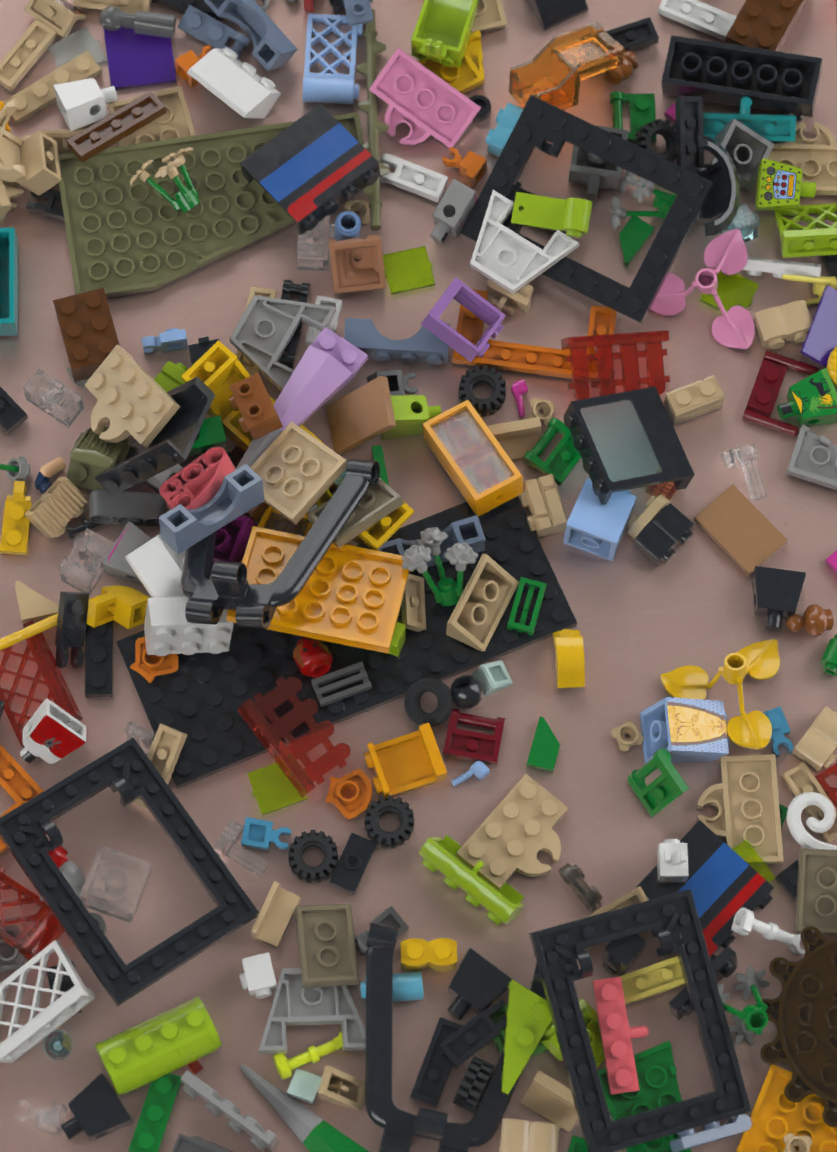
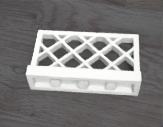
M58 940L53 941L0 983V1024L10 1026L8 1038L2 1043L0 1041V1062L13 1063L96 998L92 989L85 987ZM56 951L59 957L57 970L47 968L49 955ZM33 968L39 969L36 986L26 984L28 972ZM46 971L56 973L53 990L43 988ZM63 974L69 975L75 985L67 992L60 991ZM11 985L18 986L15 1003L5 1001L7 989ZM25 988L35 989L32 1006L22 1004ZM42 991L52 993L50 1005L45 1009L39 1008ZM4 1004L14 1006L11 1023L1 1021ZM21 1008L31 1009L29 1022L25 1025L18 1024Z

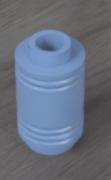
M352 211L340 213L335 221L334 237L336 241L360 237V217Z

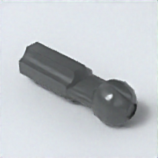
M108 6L100 13V23L109 31H116L122 27L133 29L137 34L173 38L176 16L146 11H137L136 14L124 13L118 7Z

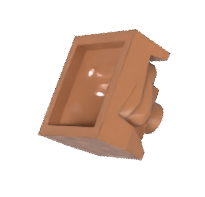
M379 234L369 235L367 239L354 238L335 241L333 238H329L335 294L386 288L382 245Z

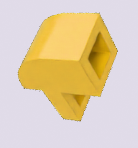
M113 585L102 587L101 596L89 600L87 624L95 628L114 620L127 629L145 623L147 602L150 597L126 586Z
M564 629L554 632L553 645L557 687H585L584 645L580 630Z

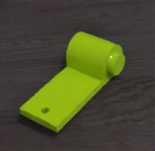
M516 192L511 223L566 232V236L581 238L582 234L588 233L593 202L581 198H567L565 200Z

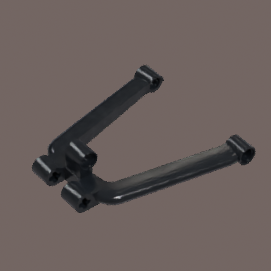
M208 450L202 451L200 456ZM226 452L230 458L232 454L230 452ZM350 459L348 461L344 480L278 578L269 584L249 585L247 581V568L244 563L216 561L212 567L217 531L186 549L181 575V589L190 598L185 608L186 620L189 623L216 625L220 620L223 610H236V623L239 627L267 629L276 608L288 604L298 596L366 494L369 486L378 483L380 477L378 461Z
M371 922L366 943L368 949L366 955L365 1105L371 1120L384 1128L379 1152H409L412 1136L439 1141L437 1152H468L469 1147H479L486 1144L496 1133L521 1076L520 1074L508 1095L501 1091L504 1048L474 1116L469 1122H447L448 1113L419 1107L416 1116L402 1111L394 1105L392 1101L393 953L399 928ZM536 961L535 972L529 990L547 1001Z

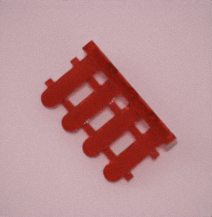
M669 330L577 336L562 339V350H570V356H565L566 363H571L572 383H568V390H573L574 397L577 400L588 399L591 395L590 388H598L599 395L604 396L615 394L616 386H623V391L627 392L641 389L642 384H648V388L656 387L659 395L662 394L666 388L665 383L670 382V377L664 375L663 356H667V349H662V343L669 341ZM637 345H644L645 350L637 351ZM619 346L620 352L612 353V347ZM587 348H595V354H587ZM645 357L647 377L640 378L638 358ZM615 359H621L622 379H615L613 364ZM588 361H596L597 381H590Z
M280 677L276 680L278 684L276 688L265 696H262L259 692L253 697L256 700L255 703L250 698L241 704L237 711L303 798L316 787L314 785L315 781L318 785L325 781L323 775L337 765L340 769L347 765L345 759L349 757L351 750L346 743H339L334 747L328 738L334 733V726L331 722L323 721L317 724L312 716L318 710L315 700L306 699L301 703L296 693L302 687L301 681L296 677H290L286 681L283 677ZM289 699L295 708L279 718L274 709ZM267 715L273 724L270 725L264 716ZM305 721L311 730L295 740L290 731ZM282 737L288 743V747H286V745L281 740ZM319 744H322L327 752L312 763L306 754ZM297 760H300L302 762V764L305 766L304 769L300 766Z

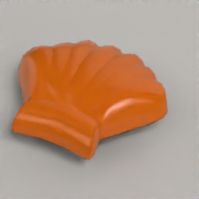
M145 637L136 640L135 662L130 668L141 674L149 683L156 676L170 674L178 670L177 654H168L166 656L147 655Z
M356 769L341 778L331 777L330 788L325 802L335 804L345 818L355 819L364 813L370 805L373 793L372 783L362 769Z

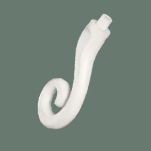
M805 792L793 798L789 804L786 816L788 828L795 841L803 848L837 850L836 845L824 843L813 838L801 822V813L804 808L816 805L822 809L824 818L818 821L814 817H809L806 820V825L815 833H823L830 830L836 818L835 808L831 801L822 794L815 792Z

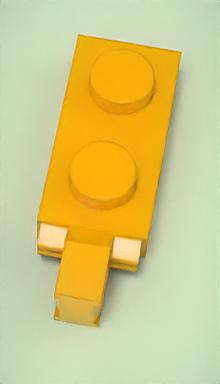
M14 481L13 495H7L5 501L0 543L1 554L28 555L31 522L24 514L33 505L31 496H26L27 486H25V481Z

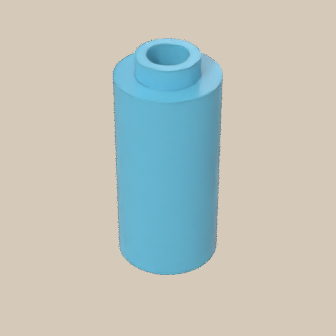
M421 971L393 974L392 1002L424 999ZM366 976L365 982H360L361 999H366Z

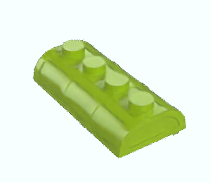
M446 835L444 839L441 837H429L419 852V855L424 858L422 864L434 873L437 869L446 876L443 881L454 890L460 887L468 893L465 899L478 908L481 904L489 910L487 917L496 924L500 925L502 922L505 924L511 923L525 907L521 903L525 896L507 882L499 891L478 875L485 863L480 860L473 869L468 867L456 857V853L462 846L449 835Z
M198 996L136 1026H132L115 1036L94 1044L118 1095L133 1091L217 1051V1048L222 1046L216 1028Z

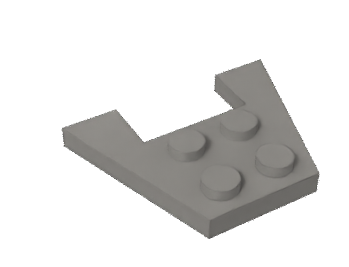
M254 295L230 336V343L282 392L294 370L278 361L300 322H303L322 331L329 325L336 312V307Z
M282 968L258 1054L287 1053L286 1026L341 1024L343 1051L365 1050L366 1031L347 986L302 988L300 968Z

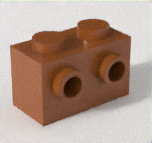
M259 373L229 386L233 396L229 397L234 411L240 410L243 416L238 418L244 433L250 431L253 439L256 440L283 427Z

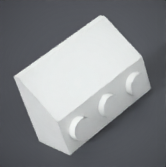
M227 47L224 49L213 48L188 70L187 73L243 118L265 119L281 95L275 89L276 85L271 80L258 76L256 74L257 70L252 65L239 61L237 59L238 55Z
M161 533L125 556L152 598L186 596L181 589V575L186 550L180 554L175 553L161 539Z

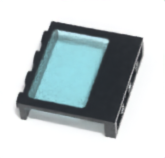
M656 387L571 401L564 414V424L571 432L574 447L580 453L583 460V468L589 474L593 491L598 496L601 505L607 504L611 495L620 491L672 481L676 490L687 488L695 474Z

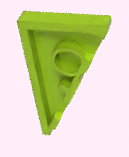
M513 979L509 982L508 987L509 999L506 1013L507 1025L505 1029L504 1064L501 1079V1091L506 1095L511 1091L552 1021L548 1002Z

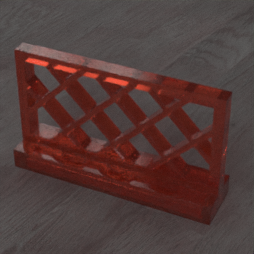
M30 620L27 623L23 624V626L25 628L36 622ZM43 632L25 639L27 646L24 654L11 651L13 645L0 651L4 653L0 664V680L3 673L15 676L11 690L1 688L0 686V700L5 702L4 710L22 747L25 746L22 743L23 733L21 729L25 719L30 720L31 718L27 716L32 701L39 704L43 703V700L33 698L38 683L48 687L49 693L47 698L50 701L53 698L55 704L79 721L83 719L64 676L56 665V660ZM9 655L22 658L17 672L5 669ZM27 660L36 662L38 665L34 678L22 674ZM41 674L45 681L40 680ZM20 678L33 681L28 696L16 692ZM14 696L26 699L21 714L13 712L10 707ZM15 716L20 717L19 722H17Z

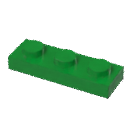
M168 1073L151 1081L128 1149L129 1152H159L182 1084L180 1080L182 1076Z

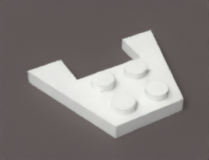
M493 190L470 266L514 294L578 248L579 242L557 230L542 250L502 225L512 212L514 203Z

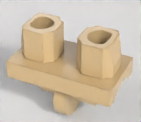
M488 279L486 291H488L489 295L493 296L489 302L490 304L497 307L502 313L505 311L513 315L515 309L526 314L528 313L533 294V287L527 284L512 294Z

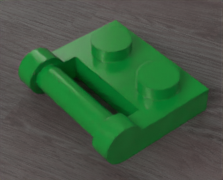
M615 91L609 94V103L612 104L613 128L623 129L622 105H629L630 132H628L627 141L633 143L638 138L635 134L640 131L639 128L656 120L655 93L624 94L623 92ZM656 134L652 136L651 144H656Z
M554 417L549 421L547 430L531 451H527L522 457V460L528 466L534 467L545 476L552 474L556 484L561 486L581 459L579 451L574 447L573 437L569 428L562 421ZM557 433L564 436L545 462L539 458Z
M664 748L657 750L650 761L639 770H633L627 776L630 786L651 817L659 814L689 790L671 763L670 753ZM659 768L662 774L647 786L645 778Z

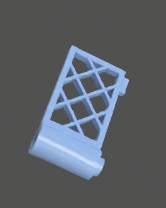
M308 14L302 93L303 102L353 104L354 99H359V84H354L357 36H362L363 24L353 25L350 31L343 34L337 27L341 24H348L347 15ZM313 22L324 23L327 28L318 33L313 28ZM333 31L339 39L330 44L324 37ZM320 41L326 49L317 54L311 47ZM345 42L351 50L342 55L336 48ZM330 52L338 58L331 65L322 59ZM317 62L325 68L321 73H310V67ZM344 63L350 69V74H339L334 69Z

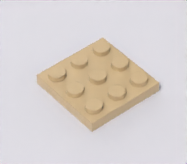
M182 86L154 92V95L166 106V114L118 141V145L125 146L195 136ZM141 96L109 103V113H114Z
M291 421L250 468L263 479L264 502L296 525L344 472L348 462Z

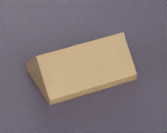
M482 554L447 623L446 632L447 636L479 651H485L519 584L515 578L487 554Z

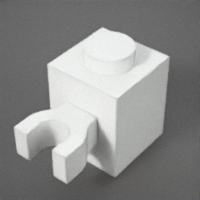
M666 839L663 843H659L657 848L658 882L687 881L689 876L687 843H680L679 839Z

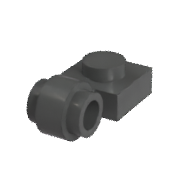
M392 906L372 921L399 928L397 938L409 930V926ZM367 930L355 938V943L357 944L355 947L362 955H367L368 947H366L369 933Z

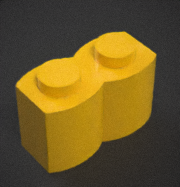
M419 938L406 939L400 944L401 969L407 972H420L428 968L437 972L454 970L457 967V941L449 938H437L430 942Z

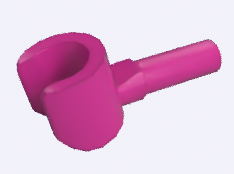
M524 379L514 382L511 387V393L517 402L519 418L526 417L521 395L528 393L527 384Z

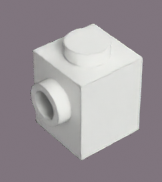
M269 952L243 958L244 973H239L243 990L249 989L250 997L256 995L257 999L273 995L272 991H276L277 984Z

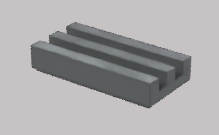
M362 662L311 680L320 707L372 689ZM359 671V674L348 677L346 679L319 688L320 685L326 684L328 682L337 680L339 678L345 677L347 675ZM363 680V684L324 698L322 696L324 693Z

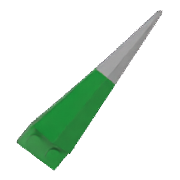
M240 1065L245 1075L310 1152H369L245 1065Z

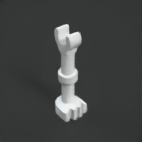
M740 908L737 911L731 928L735 933L745 936L752 929L762 933L766 939H776L785 943L795 955L805 954V950L799 945L801 940L800 934H790L778 929V925L774 923H764L754 918L753 911L746 908Z

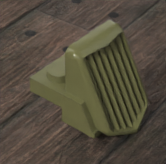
M104 427L103 432L107 431L109 427ZM88 428L84 433L81 432L74 444V448L71 450V460L66 477L75 486L92 491L106 490L94 478L103 471L125 461L131 445H127L128 439L126 438L118 443H108L98 438L100 435L94 433L92 428Z

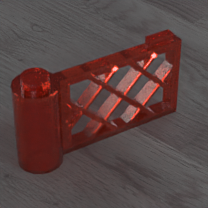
M0 866V881L3 883L0 884V890L13 889L18 893V899L2 901L0 893V926H2V929H0V939L16 948L29 961L53 941L59 940L65 933V930L47 904L40 900L38 895L5 875L6 869ZM35 903L41 907L36 914L24 916L22 905ZM19 905L21 917L4 919L3 908ZM22 923L23 930L16 939L6 933L5 925Z

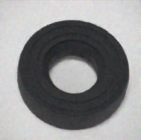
M420 679L414 682L405 694L404 706L406 713L418 725L429 723L431 727L438 726L449 718L453 710L454 701L449 687L438 679ZM426 692H432L438 699V706L432 713L424 712L420 706V698Z

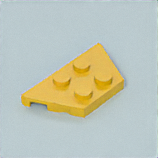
M477 30L471 33L460 68L455 66L447 67L431 60H419L417 62L460 93L465 94L484 84L481 32Z

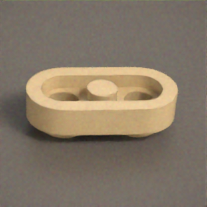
M662 494L658 497L653 495L644 506L646 510L640 516L636 514L627 525L630 528L628 534L636 539L670 501Z

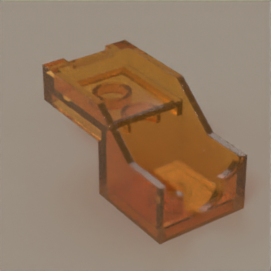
M597 21L554 36L531 61L510 68L509 93L523 108L530 95L562 110L579 105L580 81L623 65L625 48L619 42H615Z

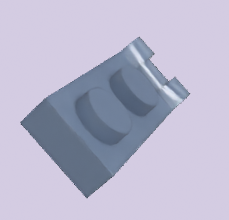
M189 5L177 26L178 29L204 44L211 45V48L224 49L227 47L226 45L230 38L235 41L232 48H227L238 55V60L242 56L240 53L243 47H247L250 42L247 36L231 29Z
M740 1114L728 1119L723 1126H720L719 1121L704 1125V1131L695 1133L694 1128L679 1132V1139L669 1143L672 1152L683 1151L745 1132L751 1128L752 1122L748 1115Z

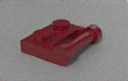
M453 708L450 714L443 756L497 765L505 718L497 716V719L466 714L461 713L459 709ZM457 723L495 730L494 735L458 729Z

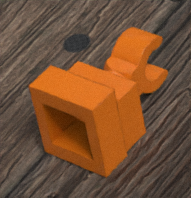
M211 45L205 46L199 56L190 50L175 59V72L190 88H193L199 82L187 72L211 51Z
M450 147V155L454 156V158L447 159L442 157L443 165L449 168H459L460 176L465 178V185L474 189L487 172V159L470 150L463 158L459 155L456 148Z

